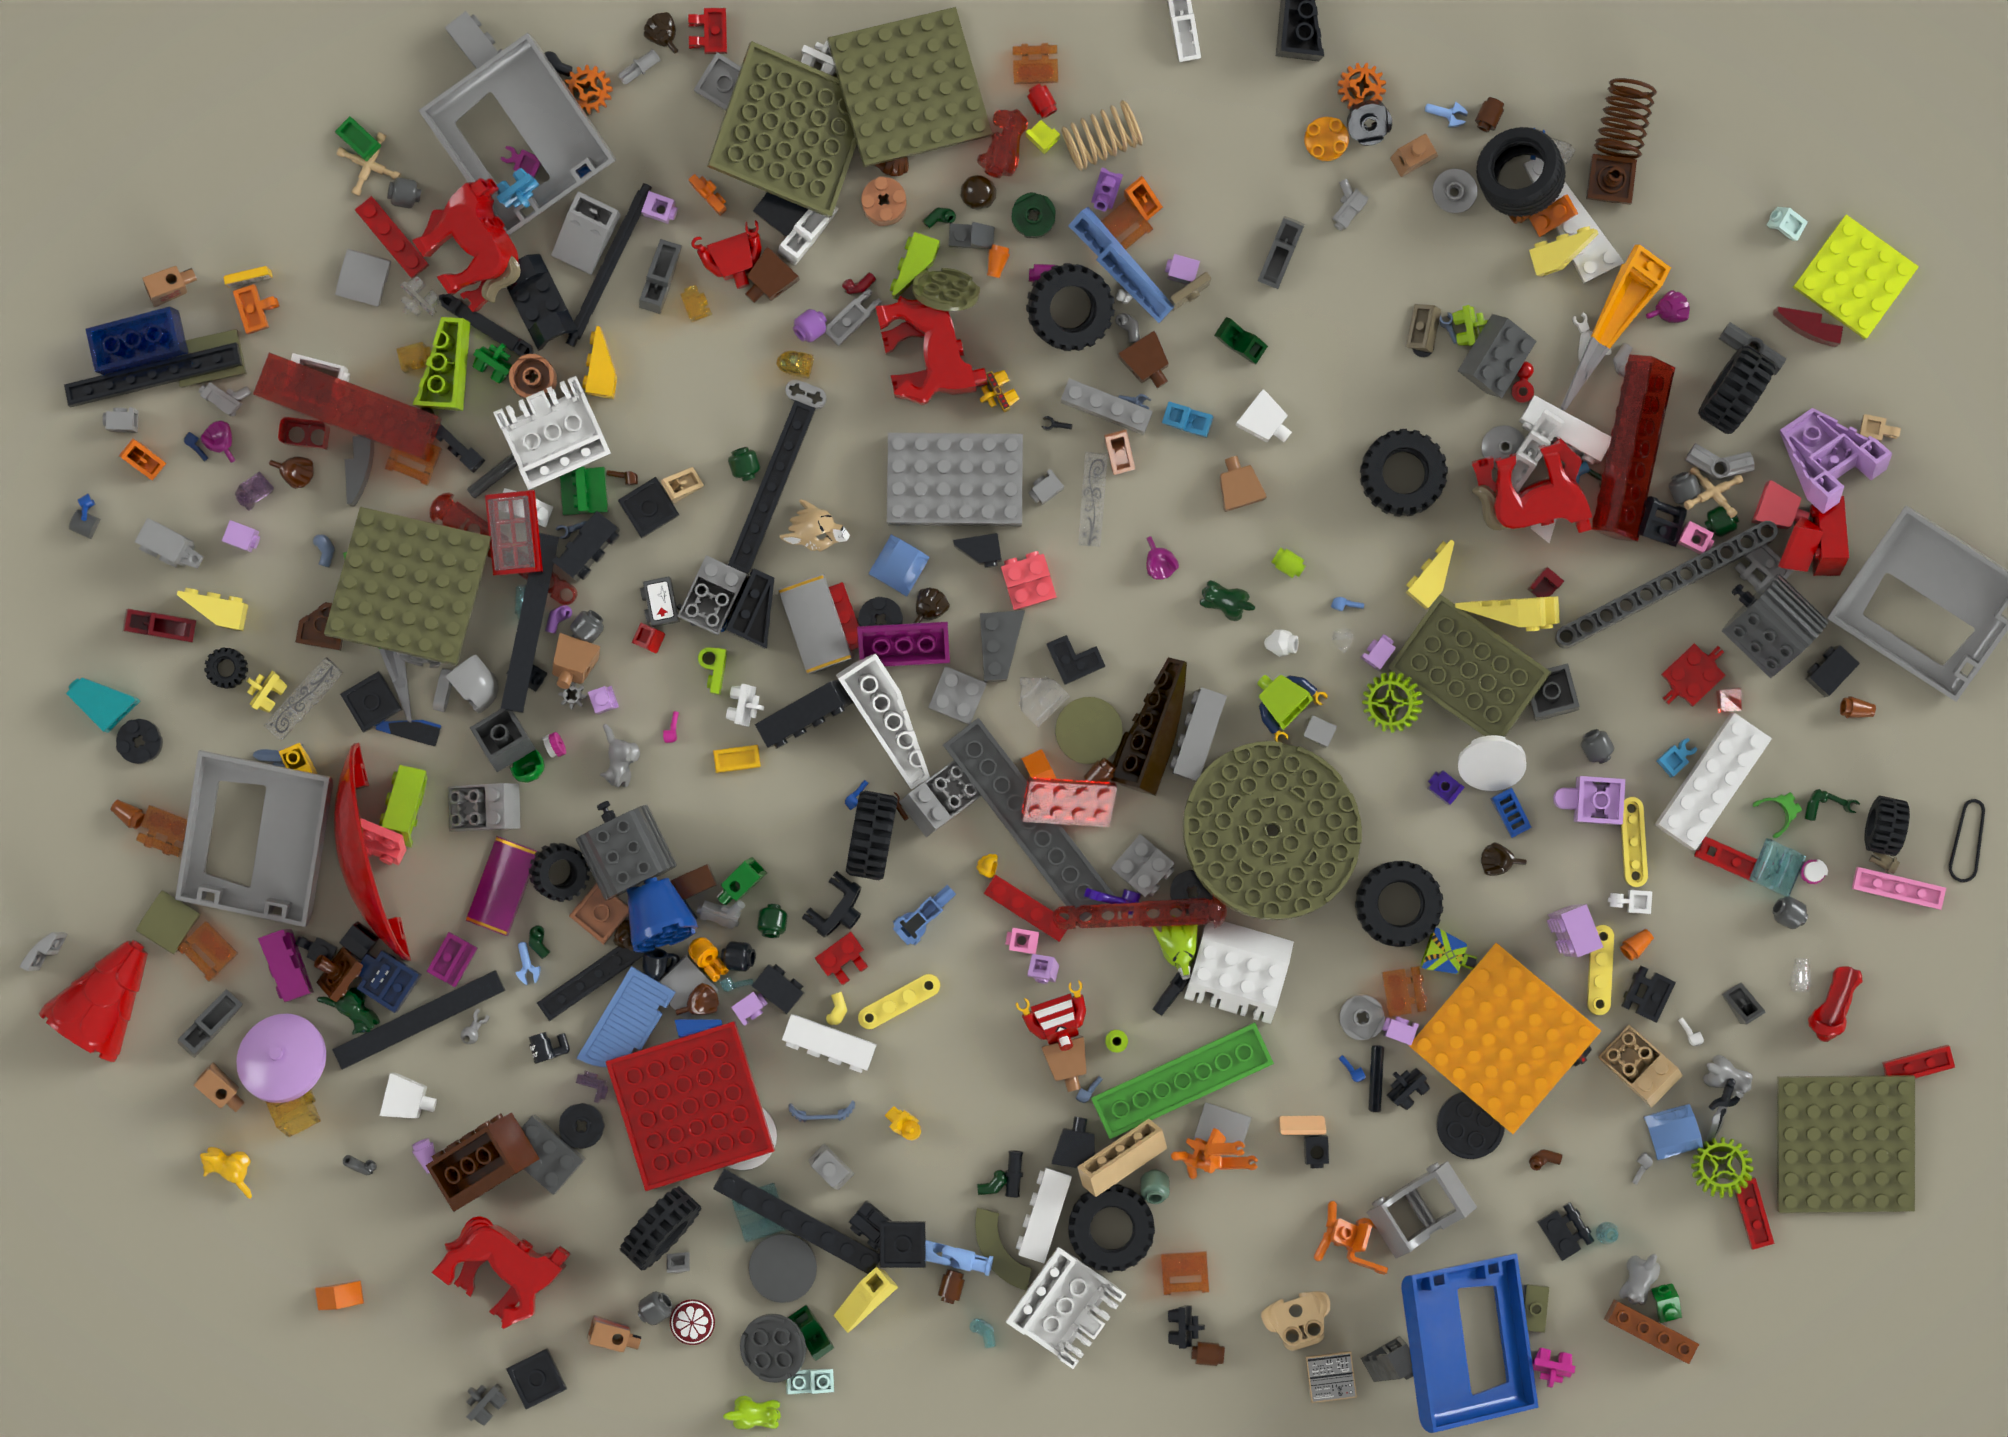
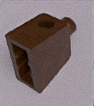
M767 247L747 276L753 286L745 295L753 303L763 294L772 301L800 279L788 265Z
M1155 331L1118 353L1120 361L1141 383L1151 379L1156 388H1159L1168 382L1162 370L1167 368L1169 363Z

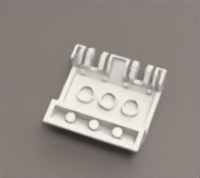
M577 376L567 379L572 389L570 391L565 381L560 382V388L565 394L560 399H557L554 389L549 387L547 388L551 398L549 400L544 390L526 397L530 406L529 409H527L523 399L519 400V407L524 414L517 418L510 405L505 407L509 418L506 417L502 408L493 412L518 464L519 471L528 490L611 454Z
M1207 916L1184 999L1193 1001L1196 992H1198L1196 1002L1201 1004L1205 997V991L1213 993L1210 999V1007L1215 1008L1217 1000L1220 999L1218 1009L1237 1014L1239 1006L1242 1005L1240 1015L1245 1016L1249 1004L1255 1005L1253 1019L1258 1020L1261 1011H1263L1261 1021L1271 1024L1290 963L1294 941Z
M1058 1247L1005 1322L1023 1335L1026 1334L1055 1354L1060 1361L1074 1369L1079 1360L1071 1355L1069 1351L1079 1358H1082L1084 1354L1072 1344L1073 1341L1078 1338L1081 1343L1090 1347L1092 1342L1082 1333L1084 1332L1090 1338L1095 1339L1105 1325L1101 1319L1095 1316L1096 1313L1106 1321L1110 1318L1109 1314L1098 1306L1104 1301L1109 1307L1117 1309L1119 1305L1109 1298V1295L1122 1302L1126 1294L1078 1258Z

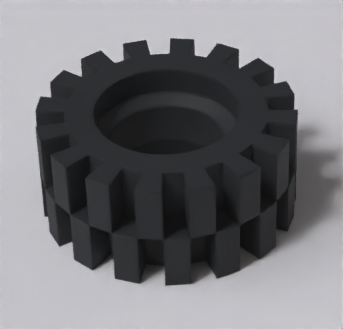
M222 647L219 650H214L213 654L208 655L209 659L208 661L205 660L206 668H204V671L207 673V679L213 685L225 689L235 688L236 685H240L241 681L247 677L245 674L248 672V668H246L248 663L239 651ZM225 659L231 660L234 664V672L228 677H223L218 671L219 663Z

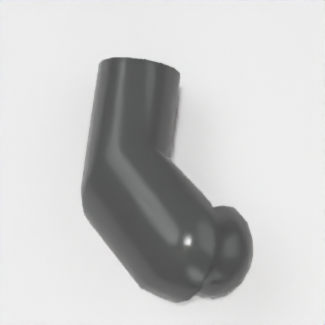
M346 1155L343 1158V1164L346 1167L366 1176L373 1174V1171L377 1168L376 1163L372 1160H367L364 1163L351 1155Z

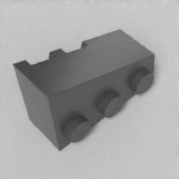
M1025 610L980 613L984 682L1007 681Z
M1400 1336L1361 1358L1374 1382L1402 1378L1407 1380L1413 1377L1410 1348Z

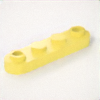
M1628 797L1624 799L1623 824L1621 825L1624 879L1628 885L1640 887L1648 879L1644 807L1638 798ZM1629 804H1632L1635 808L1632 813L1627 810ZM1633 872H1637L1639 874V878L1637 880L1632 879Z
M1606 925L1596 926L1598 935L1601 932H1605L1607 938L1604 941L1601 940L1603 948L1589 953L1587 1008L1592 1014L1604 1015L1611 1006L1614 932ZM1597 1000L1603 1001L1602 1008L1596 1007Z
M932 974L923 975L863 1008L858 1015L860 1025L865 1029H873L936 995L940 990L939 979ZM927 981H931L933 983V988L931 990H927L925 988V983ZM867 1014H872L874 1016V1020L872 1022H867L865 1020V1016Z

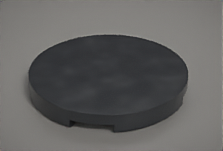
M1463 1092L1451 1096L1442 1105L1437 1116L1436 1128L1441 1143L1449 1152L1460 1158L1477 1159L1484 1157L1498 1147L1504 1136L1505 1127Z

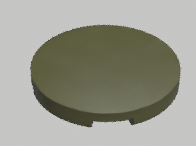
M942 268L941 271L929 272L924 270L915 276L912 292L919 302L928 307L942 311H961L977 303L980 287L972 281L970 275L959 270Z
M1082 697L1070 702L1060 712L1055 727L1056 740L1062 752L1071 760L1082 764H1095L1097 760L1100 761L1102 758L1108 759L1119 747L1123 734L1122 722L1117 711L1108 702L1096 697Z

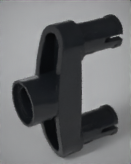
M838 871L833 876L840 882L831 877L829 883L843 892L844 897L829 918H823L811 907L806 912L813 919L807 914H804L802 917L803 920L816 928L817 933L824 938L830 935L840 924L850 930L861 916V913L853 907L862 887L856 882L849 881Z

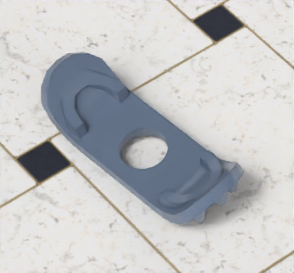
M852 1100L847 1108L838 1110V1114L807 1115L806 1111L797 1110L792 1103L788 1106L789 1112H791L792 1116L795 1115V1118L800 1122L802 1120L805 1123L807 1120L835 1118L841 1121L849 1117V1113L851 1114L852 1110L855 1109V1102Z

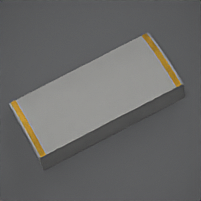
M824 574L778 589L807 674H814L853 659Z

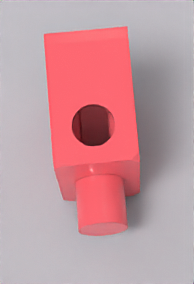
M1770 480L1765 483L1751 522L1760 524L1764 521H1771L1775 523L1777 528L1789 529L1793 521L1798 522L1802 516L1808 519L1810 512L1799 509L1801 497Z

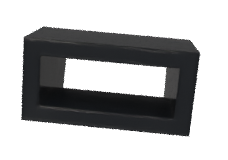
M357 921L350 927L339 943L360 960H363L380 938Z

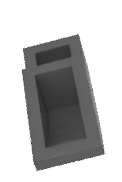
M1284 216L1258 278L1259 282L1279 289L1304 228V223Z
M660 239L646 276V283L639 299V308L661 314L682 245Z
M371 435L353 436L354 459H345L347 504L350 506H356L370 476L374 457V438Z
M226 989L194 1021V1024L178 1038V1044L195 1058L230 1021L243 1004Z

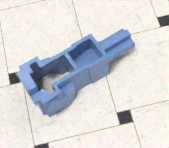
M946 885L933 898L930 896L915 912L906 913L902 917L898 916L893 921L895 926L893 930L907 945L911 943L915 946L921 941L920 938L926 931V925L943 911L942 907L956 893ZM919 913L926 922L915 931L917 937L914 938L900 922L904 920L907 923L914 915Z

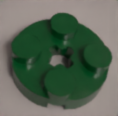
M1030 192L1016 200L1012 208L1011 219L1015 229L1024 237L1039 238L1046 235L1054 226L1056 210L1048 197ZM1030 210L1040 213L1037 216L1038 220L1028 219Z

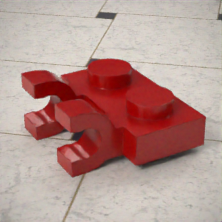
M704 8V15L688 14L689 27L704 25V37L689 36V49L705 47V54H716L717 52L719 54H727L726 8Z
M849 932L815 957V960L825 974L830 976L834 973L841 985L850 981L841 968L850 960L853 961L861 972L868 968V965L859 955L864 949L852 932Z

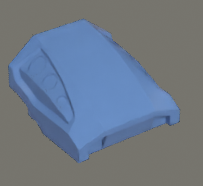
M891 534L872 566L869 575L907 597L930 557Z
M1690 1104L1644 1116L1657 1160L1692 1151L1699 1147L1703 1148L1702 1137Z

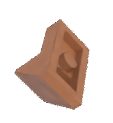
M1127 430L1104 435L1113 474L1116 475L1135 470Z

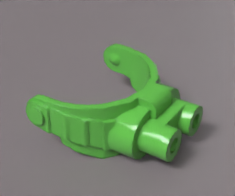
M1791 792L1785 796L1781 794L1775 798H1763L1753 803V807H1756L1762 802L1773 801L1783 808L1785 824L1779 832L1772 836L1773 838L1780 837L1787 830L1790 822L1797 817L1796 814L1802 811L1801 806L1793 802L1795 797Z

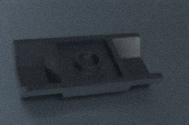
M530 254L518 259L521 269L520 277L515 283L507 286V289L538 351H540L549 341L563 334L575 333L578 329L541 255Z

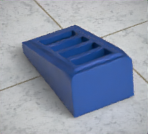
M1512 787L1490 798L1511 838L1532 828ZM1510 797L1511 801L1501 806L1500 801ZM1514 804L1515 809L1505 814L1504 809ZM1518 812L1519 817L1509 822L1508 817ZM1522 820L1524 824L1513 830L1511 826Z
M675 1020L679 1038L723 1025L722 1020Z

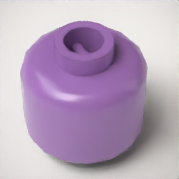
M808 309L794 320L793 331L801 341L813 342L825 333L827 319L822 312Z

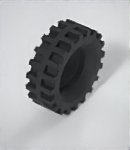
M1117 1184L1111 1186L1097 1197L1089 1191L1081 1195L1080 1199L1074 1204L1069 1216L1068 1232L1075 1253L1085 1264L1092 1266L1098 1271L1103 1270L1113 1273V1271L1122 1272L1131 1266L1134 1267L1142 1258H1145L1153 1244L1155 1227L1152 1212L1145 1200L1131 1188ZM1107 1207H1116L1123 1210L1130 1217L1133 1224L1130 1240L1124 1246L1117 1249H1105L1099 1246L1093 1240L1090 1233V1224L1093 1217L1100 1210Z
M680 1186L673 1188L671 1192H667L662 1199H659L638 1220L636 1226L624 1238V1242L620 1245V1251L641 1271L646 1270L655 1261H658L663 1254L667 1253L679 1241L678 1239L686 1233L688 1227L698 1217L702 1209L701 1206Z

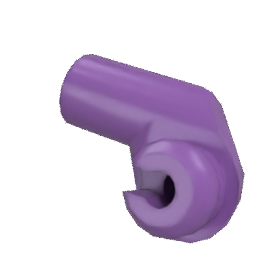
M561 605L550 611L545 631L556 634L558 623L572 616V609L567 605Z

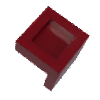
M1546 567L1527 589L1536 597H1550L1563 584L1564 580L1550 568Z

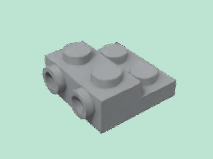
M1140 834L1111 869L1141 895L1146 897L1149 894L1152 897L1160 888L1157 883L1162 877L1167 880L1175 869L1172 866L1175 863Z

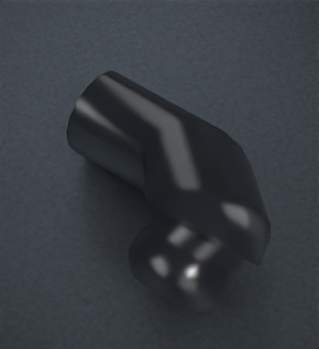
M552 51L544 53L557 73L567 77L570 76L569 73L572 72V66L562 63L556 53Z

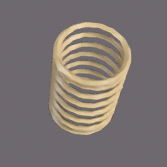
M1122 100L1120 105L1131 131L1133 142L1127 135L1116 108L1113 105L1110 107L1117 123L1123 146L1117 139L1105 111L1102 109L1100 111L1107 127L1113 150L1107 143L1095 115L1091 113L1090 117L1097 131L1103 154L1097 147L1085 119L1081 118L1080 121L1088 138L1093 159L1087 151L1075 123L1071 122V128L1076 137L1083 163L1069 130L1065 126L1062 127L1065 143L1078 170H1086L1088 166L1087 159L1091 164L1096 165L1098 161L1097 155L1100 159L1106 161L1108 157L1107 151L1110 155L1116 157L1117 147L1122 152H1126L1127 143L1133 148H1136L1137 144L1142 146L1143 139L1140 129L1126 101Z

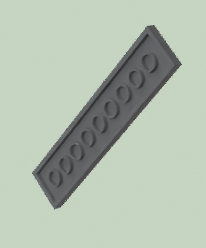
M979 718L943 744L1079 924L1106 904L1105 902L1084 897L1086 888L1115 896Z

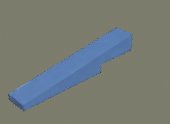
M1089 207L1083 209L1068 225L1098 256L1096 260L1158 323L1174 308L1172 303Z

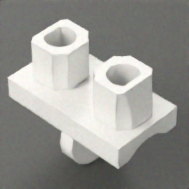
M826 40L824 45L819 42L816 43L815 48L821 50V52L804 45L801 50L803 54L801 62L811 67H814L816 62L821 63L823 66L820 71L833 76L836 69L832 57L828 56V54L831 55L828 41Z
M747 684L731 687L730 698L737 699L738 705L737 708L728 707L727 719L734 721V724L749 727L751 718H756L757 710L764 711V706L758 705L760 696L755 695L756 687Z

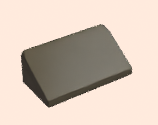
M1414 305L1406 344L1407 348L1433 352L1441 309L1435 305Z

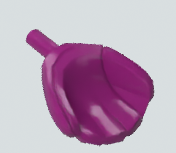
M1670 290L1660 299L1656 305V310L1646 314V318L1650 319L1658 315L1669 323L1684 322L1689 318V302L1682 293Z
M224 421L213 422L201 435V442L210 451L218 453L224 451L231 463L236 461L229 450V447L232 446V432L229 424Z
M1147 537L1146 539L1151 548L1147 555V574L1153 579L1164 580L1179 568V563L1169 550L1156 548L1152 537Z

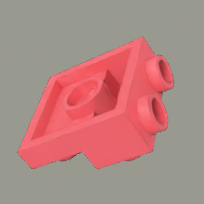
M1038 551L1026 554V559L1018 561L1017 558L1004 561L1005 565L1001 566L1014 611L1057 598L1044 554L1039 555Z
M361 818L360 821L368 856H377L380 858V861L388 865H392V863L399 865L407 850L403 835Z

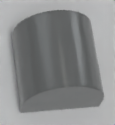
M78 509L70 521L69 530L92 539L101 519L87 513V520L82 521V510Z

